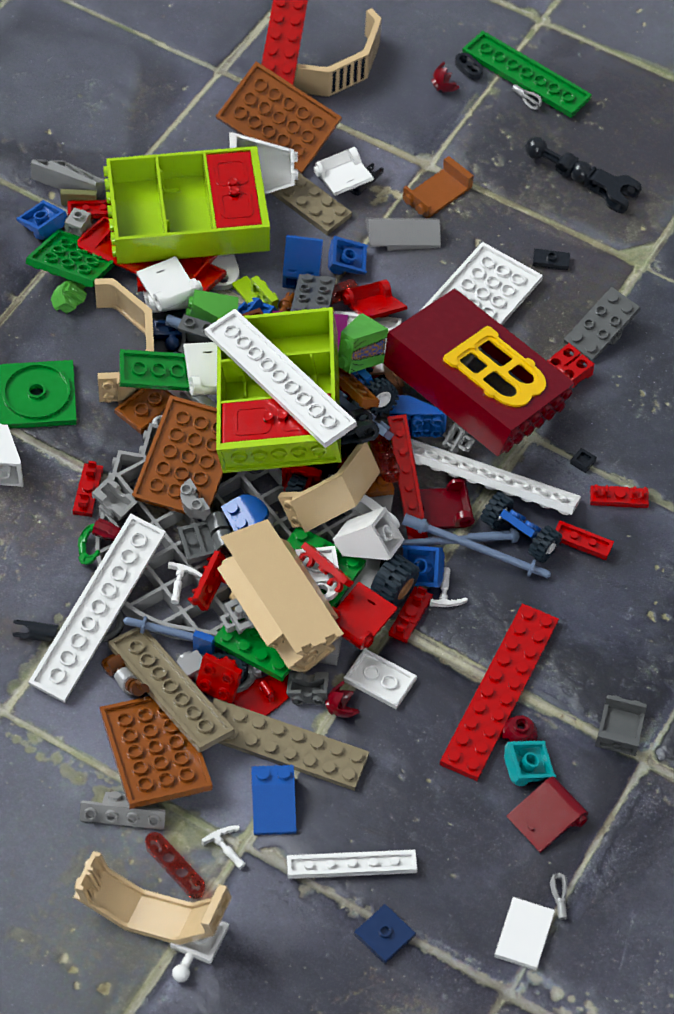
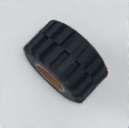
M395 554L381 566L372 581L370 589L397 607L413 590L418 580L420 569L402 555Z

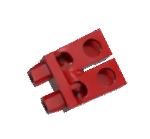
M570 343L565 345L549 360H546L575 383L572 388L584 378L588 379L593 375L595 364L585 355H581V352Z

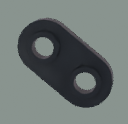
M459 53L456 55V67L468 78L475 80L482 77L483 66L470 54Z

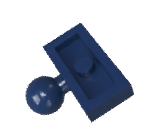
M154 320L153 339H166V349L176 351L180 345L178 339H182V332L176 328L166 326V320Z

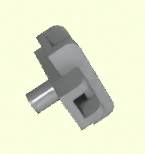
M456 422L449 423L447 433L444 432L443 434L445 440L442 446L457 454L459 449L469 452L476 439L470 436Z
M237 599L224 603V609L227 614L220 616V621L225 626L227 633L237 630L238 634H241L245 629L254 628L253 623Z

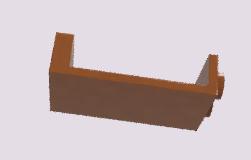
M448 156L444 159L443 169L414 190L405 186L403 200L420 215L430 218L471 189L474 175Z

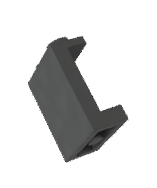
M184 314L178 325V331L182 332V344L178 353H184L183 344L213 342L205 335L204 331L205 328L213 323Z
M607 695L595 747L636 756L647 704L637 700L623 699L617 695Z

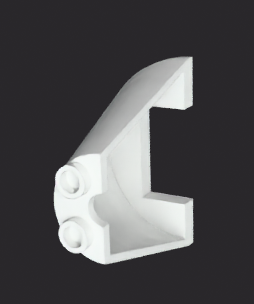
M229 132L230 148L257 146L265 194L295 185L294 180H298V169H294V162H298V152H294V149Z

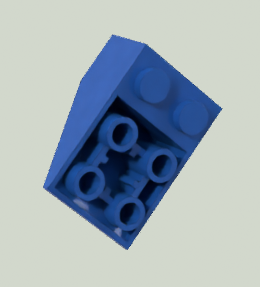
M286 235L282 287L296 289L299 274L321 276L323 239Z
M397 395L399 397V400H395L397 405L392 406V411L388 409L389 416L407 415L410 437H444L443 434L446 430L447 422L446 414L437 407L409 395Z

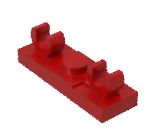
M89 461L88 464L84 463L72 510L74 515L88 517L93 515L97 498L93 499L92 492L100 485L104 470L103 466L97 465V462Z
M598 484L590 486V505L648 508L649 493L647 487L637 488L634 486L629 488L608 485L598 486Z
M304 542L301 548L306 552L299 556L300 560L303 562L309 557V562L306 564L307 567L312 568L316 561L319 564L317 568L326 575L328 573L333 575L334 577L327 581V585L332 586L337 582L338 585L334 589L337 593L343 590L344 585L348 587L353 585V580L315 547Z
M214 551L212 557L206 559L209 562L208 566H203L204 572L197 588L192 589L193 597L188 598L192 605H198L202 611H208L221 583V574L217 568L226 559L221 551Z
M421 586L419 588L414 587L389 630L388 635L407 643L427 609L430 600L433 598V594L428 593L427 589Z

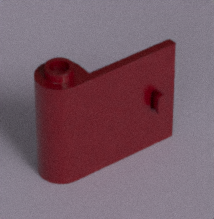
M453 478L448 482L446 488L420 489L424 517L430 525L440 529L466 528L474 524L475 519L465 480Z
M552 776L543 782L506 817L541 853L570 826L581 827L588 820V812Z

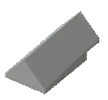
M35 159L31 161L32 180L60 190H96L97 199L105 190L104 179L66 161L50 160L49 162L47 160Z
M366 218L370 247L387 246V251L441 248L439 219Z

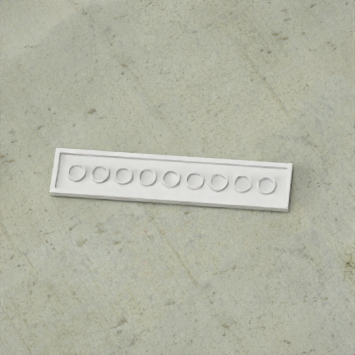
M236 309L204 329L205 335L325 448L357 426L356 420Z
M411 439L414 460L417 465L424 464L430 466V469L434 471H444L452 477H462L470 483L483 484L487 489H497L503 491L505 495L521 497L525 502L533 501L539 503L543 508H553L564 515H572L580 502L581 496ZM392 445L390 446L389 453L393 454Z
M130 513L30 678L29 685L63 703L66 702L166 535V531Z

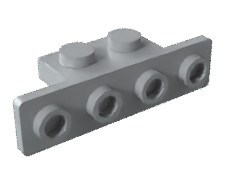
M117 791L105 792L102 803L81 801L80 821L163 830L165 827L166 810L147 808L146 806L130 809L126 795Z

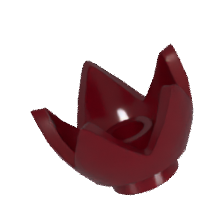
M442 62L434 71V78L431 81L437 91H455L460 87L455 82H449L452 73L447 72V68H443L445 62Z
M343 680L330 691L325 704L331 715L335 714L337 717L347 718L358 714L360 711L346 706L354 691L340 690L345 684Z
M514 716L504 725L501 738H508L510 742L537 741V727L526 716Z

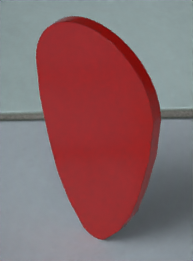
M289 673L282 682L272 676L255 680L248 689L236 693L233 704L265 716L269 715L289 699V696L286 694Z

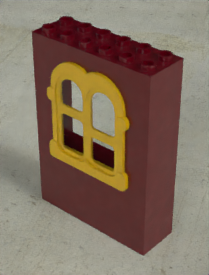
M455 288L387 334L383 364L496 456H500L504 452L508 453L514 444L518 445L525 436L529 437L535 428L539 429L546 420L550 421L556 412L560 413L566 406L565 400L573 393L571 389L575 383ZM480 347L481 349H483L486 353L492 356L503 366L497 365L494 361H492L489 357L482 353L478 348ZM472 353L487 367L479 373H474L462 364L460 360ZM509 371L512 372L515 376H517V377H518L520 380H522L524 383H521V382H519L518 380H516V379H515L514 377H512L508 372H509ZM492 372H495L516 389V394L512 397L504 396L483 379Z

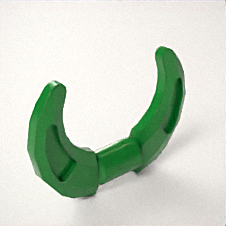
M94 524L86 526L78 539V559L84 565L92 564L100 554V550H96L94 554L89 555L86 549V542L93 531Z

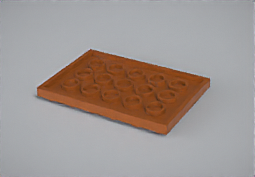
M257 61L216 115V119L241 135L294 149V152H298V162H294V169H298L301 175L342 120L340 115Z
M170 395L132 496L137 501L185 514L181 503L180 487L190 478L197 488L196 493L200 499L204 498L211 510L224 475L216 451L217 408Z
M151 696L100 707L101 718L130 809L213 790L202 752L199 753Z

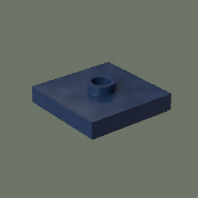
M384 904L354 931V935L386 964L416 936V932Z

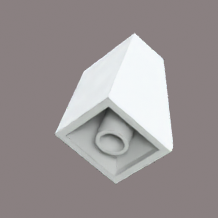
M0 424V485L23 487L21 460L8 425Z
M382 507L347 520L333 538V541L342 556L389 560L398 550L404 538L387 508Z

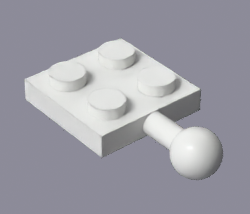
M221 921L215 935L182 945L170 944L172 949L186 954L181 964L175 966L172 971L174 980L185 982L189 978V966L193 958L211 965L229 929L228 923Z

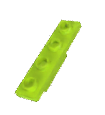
M244 276L232 283L233 288L247 303L253 301L254 297H258L264 303L275 306L278 310V296L276 293H272L267 283L258 276L251 278V280L248 276Z

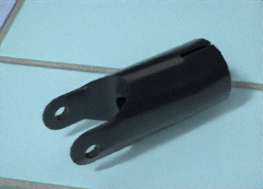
M371 163L366 169L373 176L374 180L351 189L350 192L359 196L383 174V167L372 172L374 163Z
M17 619L13 623L27 627L29 632H14L12 635L14 637L52 643L60 631V626Z

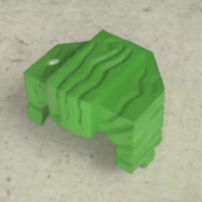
M69 280L57 286L51 297L54 309L56 311L62 310L66 314L75 310L76 306L83 303L86 298L85 286Z

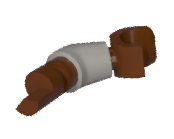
M111 654L102 660L101 665L110 677L114 675L123 692L135 696H141L144 692H150L149 686L137 680V677L125 667L120 654Z

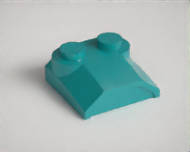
M545 741L508 742L505 745L504 760L510 779L515 785L525 786L528 782L545 781L552 776L556 778Z

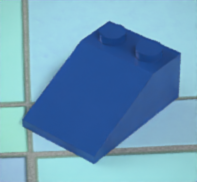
M294 765L251 766L254 835L295 834Z

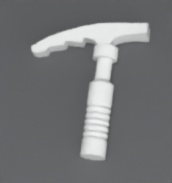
M169 561L168 569L176 570L177 576L171 598V603L176 605L179 604L182 588L181 579L184 573L192 574L198 577V579H201L202 574L189 566Z
M444 567L440 599H431L430 606L452 607L462 605L468 600L467 598L447 600L450 568Z
M239 826L219 829L202 839L201 844L203 846L214 841L239 869L246 865L220 837L221 835L224 836L227 833L238 831Z

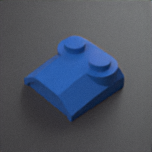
M42 200L39 204L17 217L16 220L33 231L35 238L44 240L65 225L67 215L65 210Z
M334 236L329 248V270L336 275H341L344 272L366 275L368 245Z
M402 545L403 557L420 569L415 586L440 587L444 578L445 554L443 548Z

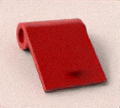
M387 279L347 289L342 295L345 305L356 313H363L371 319L384 318L389 316V314L408 310L405 304L392 296L391 286Z
M361 582L357 583L337 608L332 607L338 615L335 621L344 633L341 637L360 650L368 649L371 646L373 638L398 609V607Z

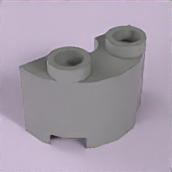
M107 478L92 492L93 499L97 498L100 503L99 509L110 518L116 516L120 520L137 501L131 494H123L120 491V485Z
M189 478L180 487L183 510L189 518L192 519L193 517L205 521L207 516L211 514L210 508L204 498L200 499L196 493L197 488Z

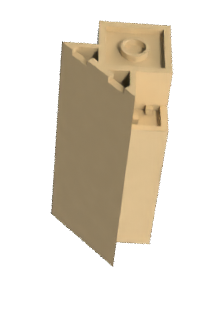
M268 519L221 536L232 557L223 560L222 565L217 568L265 644L277 650L288 669L305 674L335 650L332 643L344 634L335 621L338 615L290 543L279 537Z

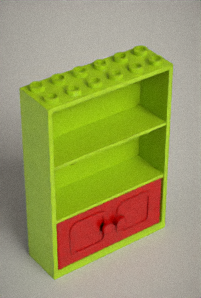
M257 146L106 159L107 166H103L104 177L108 178L104 179L105 189L109 190V192H106L107 204H111L107 205L109 218L112 217V219H109L110 231H114L110 232L112 245H115L112 246L113 257L117 258V264L161 261L175 256L177 259L270 251V223Z
M333 307L244 316L340 406L338 330ZM217 346L216 451L223 473L341 462V438L325 448Z

